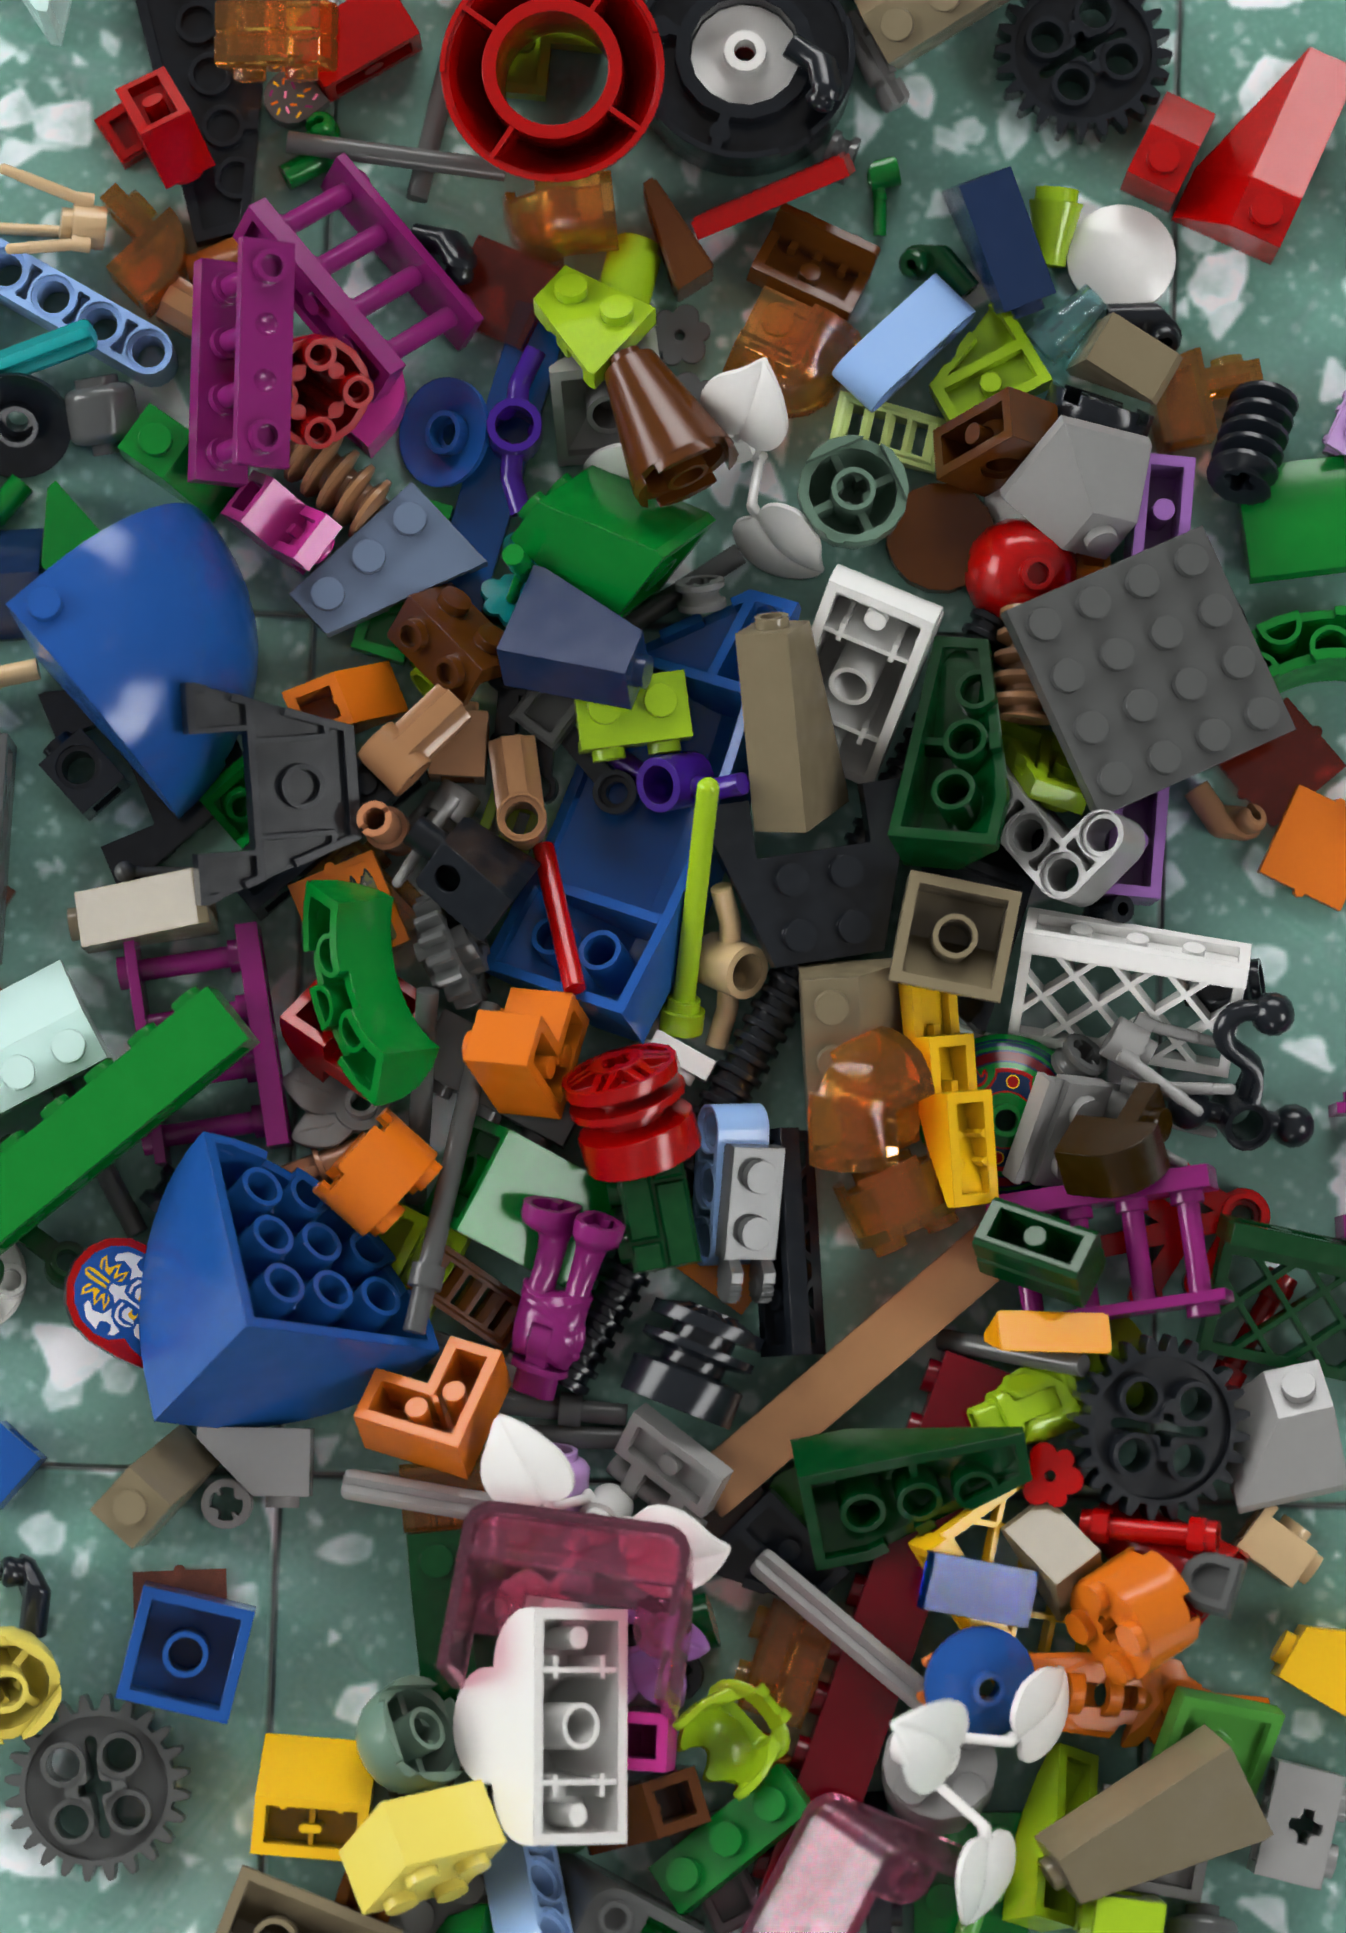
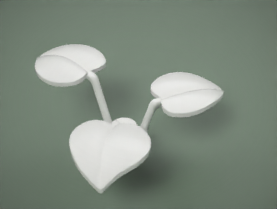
M764 357L744 367L714 376L707 382L701 392V405L733 440L739 453L736 463L753 462L746 508L750 515L737 519L732 529L738 549L749 562L769 574L788 579H806L819 576L825 570L822 563V544L819 535L814 531L805 515L797 508L784 503H768L761 509L758 504L763 465L768 458L766 451L777 448L783 442L788 432V416L784 397L768 359ZM621 443L607 445L594 451L584 463V470L594 465L630 480Z
M500 1413L494 1419L482 1455L480 1475L486 1492L499 1506L512 1513L527 1515L535 1512L541 1504L551 1513L582 1505L576 1519L582 1539L553 1581L550 1582L537 1569L525 1567L511 1574L501 1586L495 1604V1615L499 1631H501L507 1619L514 1612L522 1608H584L583 1603L575 1594L560 1588L591 1543H609L616 1538L619 1532L622 1549L633 1552L629 1561V1572L633 1580L644 1589L663 1596L685 1594L702 1586L717 1573L731 1552L729 1544L712 1535L695 1518L675 1507L661 1504L651 1505L639 1511L634 1517H631L634 1510L633 1500L617 1484H601L594 1491L586 1488L581 1495L567 1498L573 1491L575 1480L571 1464L562 1451L537 1430L513 1417Z
M1063 1666L1040 1668L1021 1684L1016 1692L1010 1712V1725L1013 1731L1007 1735L967 1733L969 1727L967 1709L961 1702L953 1699H943L922 1705L890 1722L894 1732L890 1743V1757L893 1762L902 1765L908 1787L921 1795H926L936 1790L972 1822L978 1830V1837L971 1839L964 1846L956 1871V1900L958 1915L962 1925L968 1926L976 1922L1003 1895L1014 1872L1016 1846L1014 1838L1009 1831L1000 1828L992 1832L990 1824L951 1790L944 1781L955 1771L961 1755L960 1746L962 1743L997 1747H1013L1017 1744L1018 1758L1026 1763H1032L1044 1757L1059 1739L1068 1714L1069 1685Z

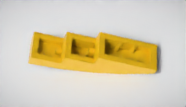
M898 983L903 1037L914 1099L928 1153L947 1208L991 1204L995 1197L999 1198L992 1089L977 1088L974 1033H960L957 995Z

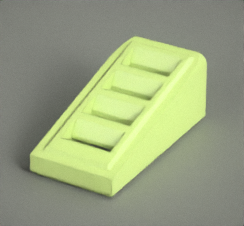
M840 390L829 440L848 435L852 413L863 415L859 436H864V440H869L874 418L885 420L878 445L882 443L889 448L895 422L905 424L906 428L901 450L891 449L905 468L930 474L935 473L933 430L945 424V419L885 402L876 411L871 413L850 392ZM917 427L927 429L922 457L911 454Z

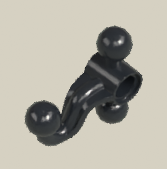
M1267 992L1256 999H1241L1231 1003L1219 1013L1213 1025L1212 1037L1216 1049L1222 1056L1241 1069L1236 1084H1233L1236 1087V1091L1232 1095L1214 1094L1211 1100H1209L1207 1095H1188V1097L1203 1107L1204 1113L1202 1116H1195L1169 1098L1167 1108L1171 1111L1172 1123L1175 1126L1184 1130H1196L1206 1123L1215 1124L1226 1140L1234 1148L1241 1151H1252L1260 1148L1269 1140L1271 1134L1279 1144L1288 1148L1300 1147L1310 1140L1314 1133V1120L1312 1114L1306 1108L1297 1104H1286L1276 1111H1269L1261 1103L1264 1085V1067L1261 1058L1250 1047L1235 1037L1237 1027L1243 1022H1252L1258 1032L1267 1036H1280L1288 1031L1294 1022L1295 1011L1292 1002L1287 996L1277 992ZM1250 1110L1243 1121L1232 1124L1234 1118L1239 1113Z

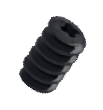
M1255 380L1242 383L1231 391L1227 401V408L1222 418V425L1216 437L1217 441L1211 454L1212 458L1206 470L1209 485L1223 499L1237 504L1254 505L1263 503L1271 497L1270 487L1278 479V468L1284 459L1283 451L1289 442L1288 434L1291 432L1294 424L1293 417H1295L1299 407L1298 399L1290 389L1278 383Z

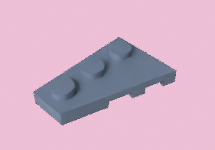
M411 482L291 591L289 595L329 638L389 611L391 607L406 601L407 597L411 594L440 586L468 572L470 574L487 567L488 562L417 486Z

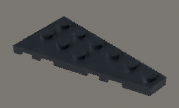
M135 0L152 70L154 71L165 66L191 110L216 164L205 170L197 180L181 185L197 248L213 245L233 236L248 206L254 203L271 0Z

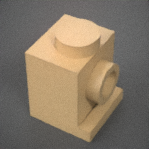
M1277 1506L1254 1510L1230 1544L1244 1550L1250 1555L1249 1561L1283 1586L1293 1588L1297 1581L1303 1585L1306 1584L1318 1570L1324 1557L1318 1554L1319 1551L1307 1543L1312 1534L1285 1514L1279 1522L1274 1519L1273 1516L1279 1509Z

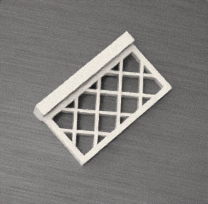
M1029 907L1020 951L1008 1034L1030 1038L1048 1048L1057 1049L1063 1047V1042L1069 1034L1077 1033L1084 1035L1075 1023L1096 1010L1112 1028L1118 1017L1107 1003L1128 990L1145 1009L1142 1013L1156 1021L1167 1024L1171 1023L1163 1013L1186 1000L1201 1019L1186 1029L1200 1033L1209 1029L1213 1034V1025L1219 1013L1229 1004L1243 999L1250 968L1252 944L1129 923H1116L1106 919ZM1032 955L1055 958L1066 972L1044 985L1030 968ZM1096 966L1109 967L1113 969L1121 979V982L1099 994L1083 974ZM1153 975L1167 977L1177 989V991L1156 1004L1139 985ZM1074 981L1090 1001L1067 1014L1053 997L1052 993ZM1028 983L1034 992L1025 997ZM1208 985L1233 988L1230 1002L1212 1013L1208 1011L1195 994ZM1041 1000L1058 1020L1045 1029L1021 1025L1023 1011ZM1107 1034L1100 1038L1086 1037L1101 1048ZM1167 1037L1168 1040L1157 1046L1155 1053L1148 1065L1228 1078L1231 1062L1224 1058L1221 1053L1220 1059L1196 1055L1186 1041Z

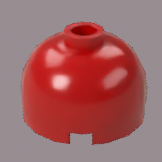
M1026 518L1004 519L987 527L972 543L968 553L971 556L968 561V572H965V586L971 601L976 608L987 610L998 617L1000 608L1006 605L1025 603L1077 580L1076 569L1078 561L1075 553L1062 550Z

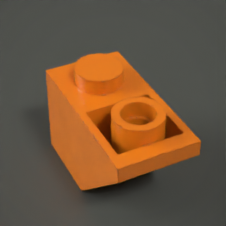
M389 660L333 671L281 692L287 708L354 725L355 734L401 717L409 711Z

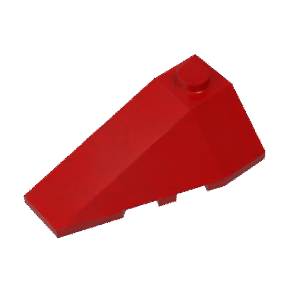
M1310 47L1194 169L1171 221L1271 265L1281 247L1346 102V62Z

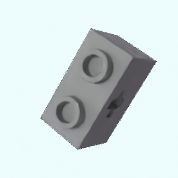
M1271 1757L1260 1808L1274 1835L1262 1842L1251 1845L1246 1868L1253 1874L1321 1890L1323 1879L1332 1878L1337 1864L1339 1848L1338 1845L1331 1843L1336 1821L1344 1823L1346 1820V1788H1344L1346 1777L1336 1772ZM1304 1809H1306V1817L1314 1821L1312 1831L1302 1830L1298 1840L1297 1832L1289 1827V1822L1291 1818H1301Z

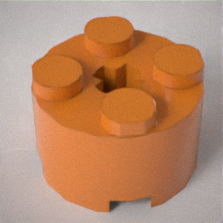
M388 1107L376 1117V1120L383 1127L380 1129L374 1125L367 1133L362 1131L326 1171L325 1174L333 1182L329 1184L327 1181L322 1180L312 1189L314 1194L362 1237L369 1232L374 1237L380 1233L383 1235L405 1211V1208L398 1203L407 1192L411 1195H414L417 1191L421 1192L443 1168L435 1160L438 1152Z
M1128 1547L1081 1578L1073 1586L1070 1598L1071 1612L1064 1618L1068 1633L1072 1639L1081 1645L1086 1644L1095 1658L1103 1665L1108 1678L1113 1683L1123 1686L1131 1680H1141L1191 1646L1198 1639L1201 1624L1199 1616L1190 1619L1189 1610L1183 1596L1191 1591L1175 1567L1153 1550L1145 1555H1141L1134 1551V1547Z

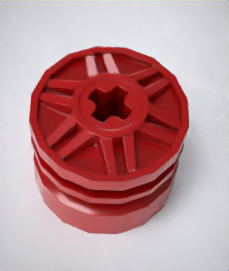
M645 1043L613 1049L589 1058L575 1066L563 1077L561 1087L565 1099L571 1104L569 1110L571 1120L578 1126L583 1127L579 1132L578 1143L588 1174L595 1180L622 1182L653 1176L677 1166L690 1158L700 1148L702 1137L692 1104L686 1099L680 1098L685 1092L686 1083L684 1076L678 1072L680 1063L676 1050L671 1046L659 1043Z

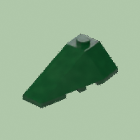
M935 636L887 836L904 865L959 870L999 849L1010 794L991 644L988 639Z
M1023 1427L842 1429L790 1440L816 1571L873 1560L889 1552V1544L915 1531L921 1536L937 1528V1520L961 1508L973 1510L1032 1480Z
M486 1525L406 1534L419 1673L421 1677L429 1678L438 1684L431 1688V1690L436 1692L443 1701L452 1697L456 1702L462 1685L474 1671L483 1667H493L496 1643L500 1634L495 1615L496 1598L505 1580L514 1572L526 1567L522 1530Z

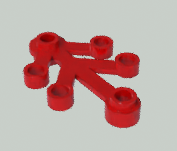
M1218 1188V1191L1204 1193L1205 1202H1202V1204L1212 1210L1201 1213L1204 1236L1216 1234L1220 1214L1231 1215L1233 1209L1237 1206L1246 1207L1250 1211L1251 1220L1270 1224L1269 1206L1266 1200L1254 1190L1237 1188L1226 1193ZM1164 1199L1148 1201L1149 1210L1144 1211V1214L1158 1222L1146 1225L1149 1248L1163 1245L1151 1264L1156 1297H1163L1162 1289L1183 1258L1184 1253L1177 1207L1171 1206ZM1124 1231L1101 1235L1105 1258L1126 1253ZM1218 1236L1215 1237L1207 1251L1210 1280L1220 1242ZM1185 1272L1181 1285L1184 1293H1189L1187 1274ZM1131 1285L1127 1291L1128 1301H1133Z

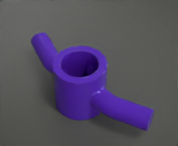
M526 345L509 380L507 398L498 402L492 408L487 419L489 446L493 453L501 459L500 478L511 517H518V512L529 500L522 476L523 463L535 456L543 440L541 415L537 408L529 402V391L546 355L541 350ZM512 418L523 419L530 424L527 432L529 438L521 443L512 444L508 440L499 437L497 433L498 427L502 422L509 421Z
M625 749V759L606 762L613 768L622 770L633 777L637 783V791L641 801L647 808L655 812H668L695 806L698 782L705 777L714 778L710 762L704 755L696 751H683L651 757L643 762ZM743 772L714 778L720 787L718 800L746 795L750 791L749 778Z

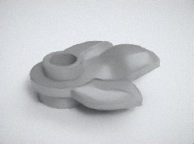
M304 1066L292 1070L283 1078V1085L290 1098L299 1108L306 1111L292 1134V1140L304 1147L314 1149L336 1148L343 1144L353 1132L360 1134L363 1131L367 1133L374 1125L380 1128L382 1125L376 1120V1117L385 1108L391 1109L390 1103L381 1106L371 1104L367 1110L357 1111L352 1108V1104L361 1096L331 1076L322 1083Z

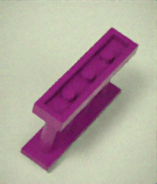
M344 152L336 157L320 186L323 193L284 215L279 214L264 197L248 206L232 237L237 243L238 238L241 236L296 243L294 311L314 334L336 337L356 350L366 365L369 379L374 386V396L371 401L373 404L389 394L406 366L401 360L403 357L441 334H444L455 349L460 351L467 346L484 317L476 309L471 298L459 289L372 186L368 176L358 169ZM339 210L358 234L318 257L313 255L296 233ZM374 251L393 275L353 299L348 297L331 275ZM408 292L428 317L387 341L366 317Z
M241 236L238 238V262L200 258L194 262L187 478L189 483L240 488L248 485V466L283 470L288 469L290 466L296 243Z
M257 921L235 924L236 939L227 940V946L142 959L140 945L131 940L123 942L125 956L116 957L120 989H130L136 1032L151 1022L158 1026L174 1013V1011L150 1014L145 981L231 968L232 973L241 972L244 994L235 995V1001L229 1003L260 1041L256 1047L212 1083L247 1078L248 1083L257 1082L261 1104L252 1105L249 1112L166 1124L165 1120L141 1140L145 1156L154 1155L155 1164L160 1167H164L167 1163L172 1165L170 1146L194 1143L203 1131L227 1137L255 1133L256 1139L266 1137L267 1147L271 1150L294 1146L286 1091L283 1085L284 1077L262 929Z
M1208 1163L1170 1168L1163 1177L1148 1188L1119 1198L1104 1199L1067 1195L1064 1185L999 1195L1001 1199L1051 1216L1059 1215L1060 1219L1070 1222L1072 1227L1080 1225L1089 1229L1088 1220L1094 1218L1093 1209L1114 1206L1115 1214L1121 1215L1133 1301L1100 1306L1098 1286L1096 1284L1084 1308L1077 1306L1078 1309L1060 1312L1105 1313V1315L1109 1316V1320L1186 1310L1187 1319L1220 1315V1304L1235 1302L1232 1290L1225 1287L1212 1289L1200 1203L1205 1202V1192L1218 1191L1219 1189L1216 1168ZM1170 1198L1171 1206H1177L1189 1293L1156 1297L1144 1211L1149 1210L1148 1201ZM985 1204L986 1211L990 1204ZM1018 1286L1022 1311H1044L1041 1293Z

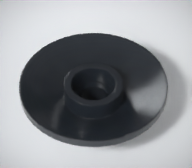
M23 373L0 374V476L10 477L11 474L16 475L18 478L37 476L54 467L64 456L71 438L65 401L51 385L40 378ZM11 412H21L26 415L28 421L22 425H17L9 420L8 415Z

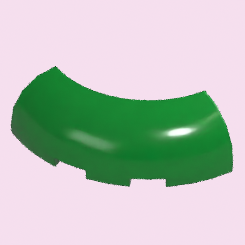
M1339 605L1334 606V610H1317L1299 613V610H1295L1261 622L1251 631L1279 693L1314 682H1346V606Z
M339 880L306 881L303 906L304 952L313 951L318 985L309 988L321 1030L322 1032L332 1031L343 1054L337 1061L339 1067L352 1085L374 1106H381L403 1099L422 1083L433 1068L440 1047L423 1032L416 1022L399 985L391 942V918L394 897L378 889L353 882Z

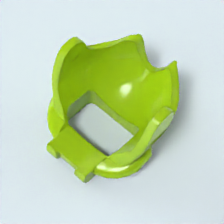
M724 1679L709 1688V1695L686 1709L672 1723V1727L679 1731L677 1752L693 1747H701L706 1751L707 1762L702 1780L709 1783L727 1782L739 1785L733 1795L737 1800H742L761 1783L773 1763L787 1753L790 1746V1734L786 1722L791 1718L792 1714L786 1707L781 1708L769 1695L770 1689L764 1683L753 1687L738 1679ZM744 1698L759 1711L772 1730L771 1734L765 1735L735 1701Z

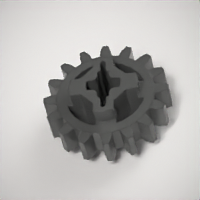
M427 894L415 898L416 904H413L412 908L417 917L413 919L416 927L414 929L417 943L413 944V948L418 962L423 965L430 978L432 987L438 990L444 988L447 1001H453L457 1010L462 1008L465 1010L479 1004L480 1001H487V994L491 993V989L486 981L490 978V975L485 971L490 970L487 963V955L491 953L486 938L482 942Z

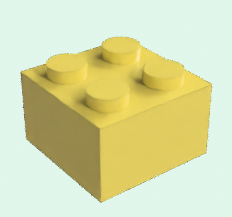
M479 1779L381 1802L341 1848L339 1855L362 1915L385 1910L386 1915L393 1916L412 1909L419 1901L435 1898L436 1902L441 1904L463 1896L469 1891L468 1884L475 1876L491 1867L490 1860L507 1841L483 1781Z

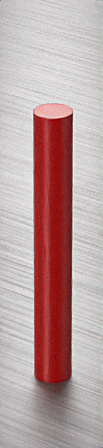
M544 841L536 844L532 850L534 859L541 863L537 872L563 991L577 995L585 991L586 985L555 846L552 842Z

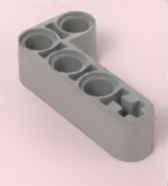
M1006 764L1010 801L1000 843L1047 896L1073 906H1091L1139 860L1146 844L1143 829L1130 818L1109 810L1099 809L1084 816L1070 830L1054 811L1043 807L1039 801L1028 798ZM1116 826L1118 830L1117 842L1111 849L1106 851L1105 837L1109 830ZM1042 827L1044 831L1043 842L1039 848L1033 851L1031 844L1033 835ZM1077 866L1078 880L1073 888L1067 890L1065 882L1067 874L1072 868Z

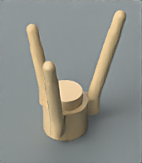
M3 163L0 165L1 174L73 203V208L62 207L60 225L0 222V235L59 238L55 240L9 243L5 246L6 253L35 254L65 251L90 253V249L103 251L107 225V207L94 205L95 193L75 191Z

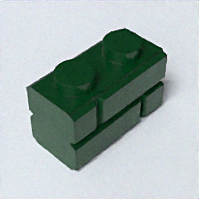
M683 1162L653 1176L632 1181L606 1182L611 1209L622 1207L626 1226L624 1237L618 1247L621 1265L632 1263L634 1274L637 1275L701 1263L702 1260Z
M995 1197L989 1205L972 1241L981 1273L1084 1308L1106 1263L1100 1232L1080 1225L1072 1227L1068 1221Z

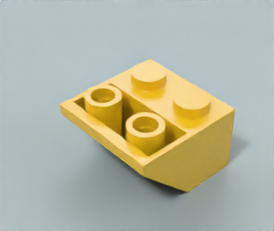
M265 1733L255 1794L250 1854L342 1861L339 1851L373 1812L376 1781L365 1769L358 1754L355 1739Z

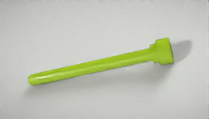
M712 777L702 778L697 784L674 993L668 995L667 1002L663 1004L660 1010L659 1030L676 1038L688 1039L699 1037L703 1034L705 1009L700 1006L701 999L696 996L720 789L718 782Z

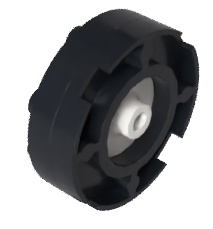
M647 0L646 5L655 20L660 34L665 60L663 93L651 127L664 144L681 158L699 168L726 176L754 177L784 170L807 158L829 138L837 127L848 103L856 55L850 16L847 17L839 0ZM796 33L801 34L834 56L839 63L844 92L841 100L835 101L834 107L830 112L820 113L807 104L805 96L812 87L809 74L783 57L787 45Z

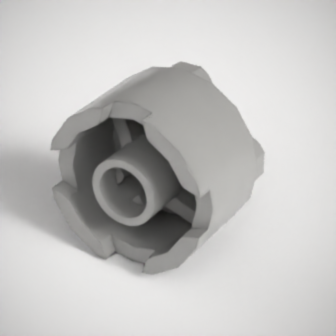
M892 1732L887 1739L881 1771L884 1798L888 1805H891L896 1814L908 1822L909 1827L915 1831L938 1836L960 1832L966 1828L970 1821L936 1790L929 1794L921 1795L908 1787L902 1765L893 1762L890 1757V1743L894 1734ZM962 1743L960 1746L961 1755L955 1771L947 1777L944 1783L980 1815L991 1800L998 1765L994 1746Z

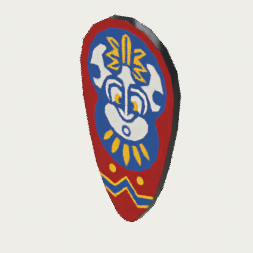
M106 1238L87 1246L72 1261L64 1280V1306L71 1325L86 1341L114 1358L144 1370L139 1336V1305L147 1245L132 1238Z

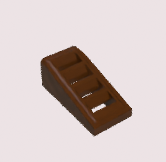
M651 177L643 183V202L656 243L659 245V252L673 295L677 298L678 302H681L713 281L714 264L658 181Z
M446 1245L441 1267L446 1269L450 1262L456 1266L443 1283L441 1292H435L432 1304L497 1349L504 1350L512 1340L514 1321L521 1296ZM468 1275H471L472 1278L455 1303H450ZM407 1282L405 1286L412 1290V1287L409 1286ZM487 1287L491 1290L472 1317L469 1316Z

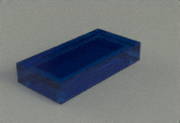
M928 1549L916 1606L924 1610L1028 1629L1040 1572L1030 1568Z

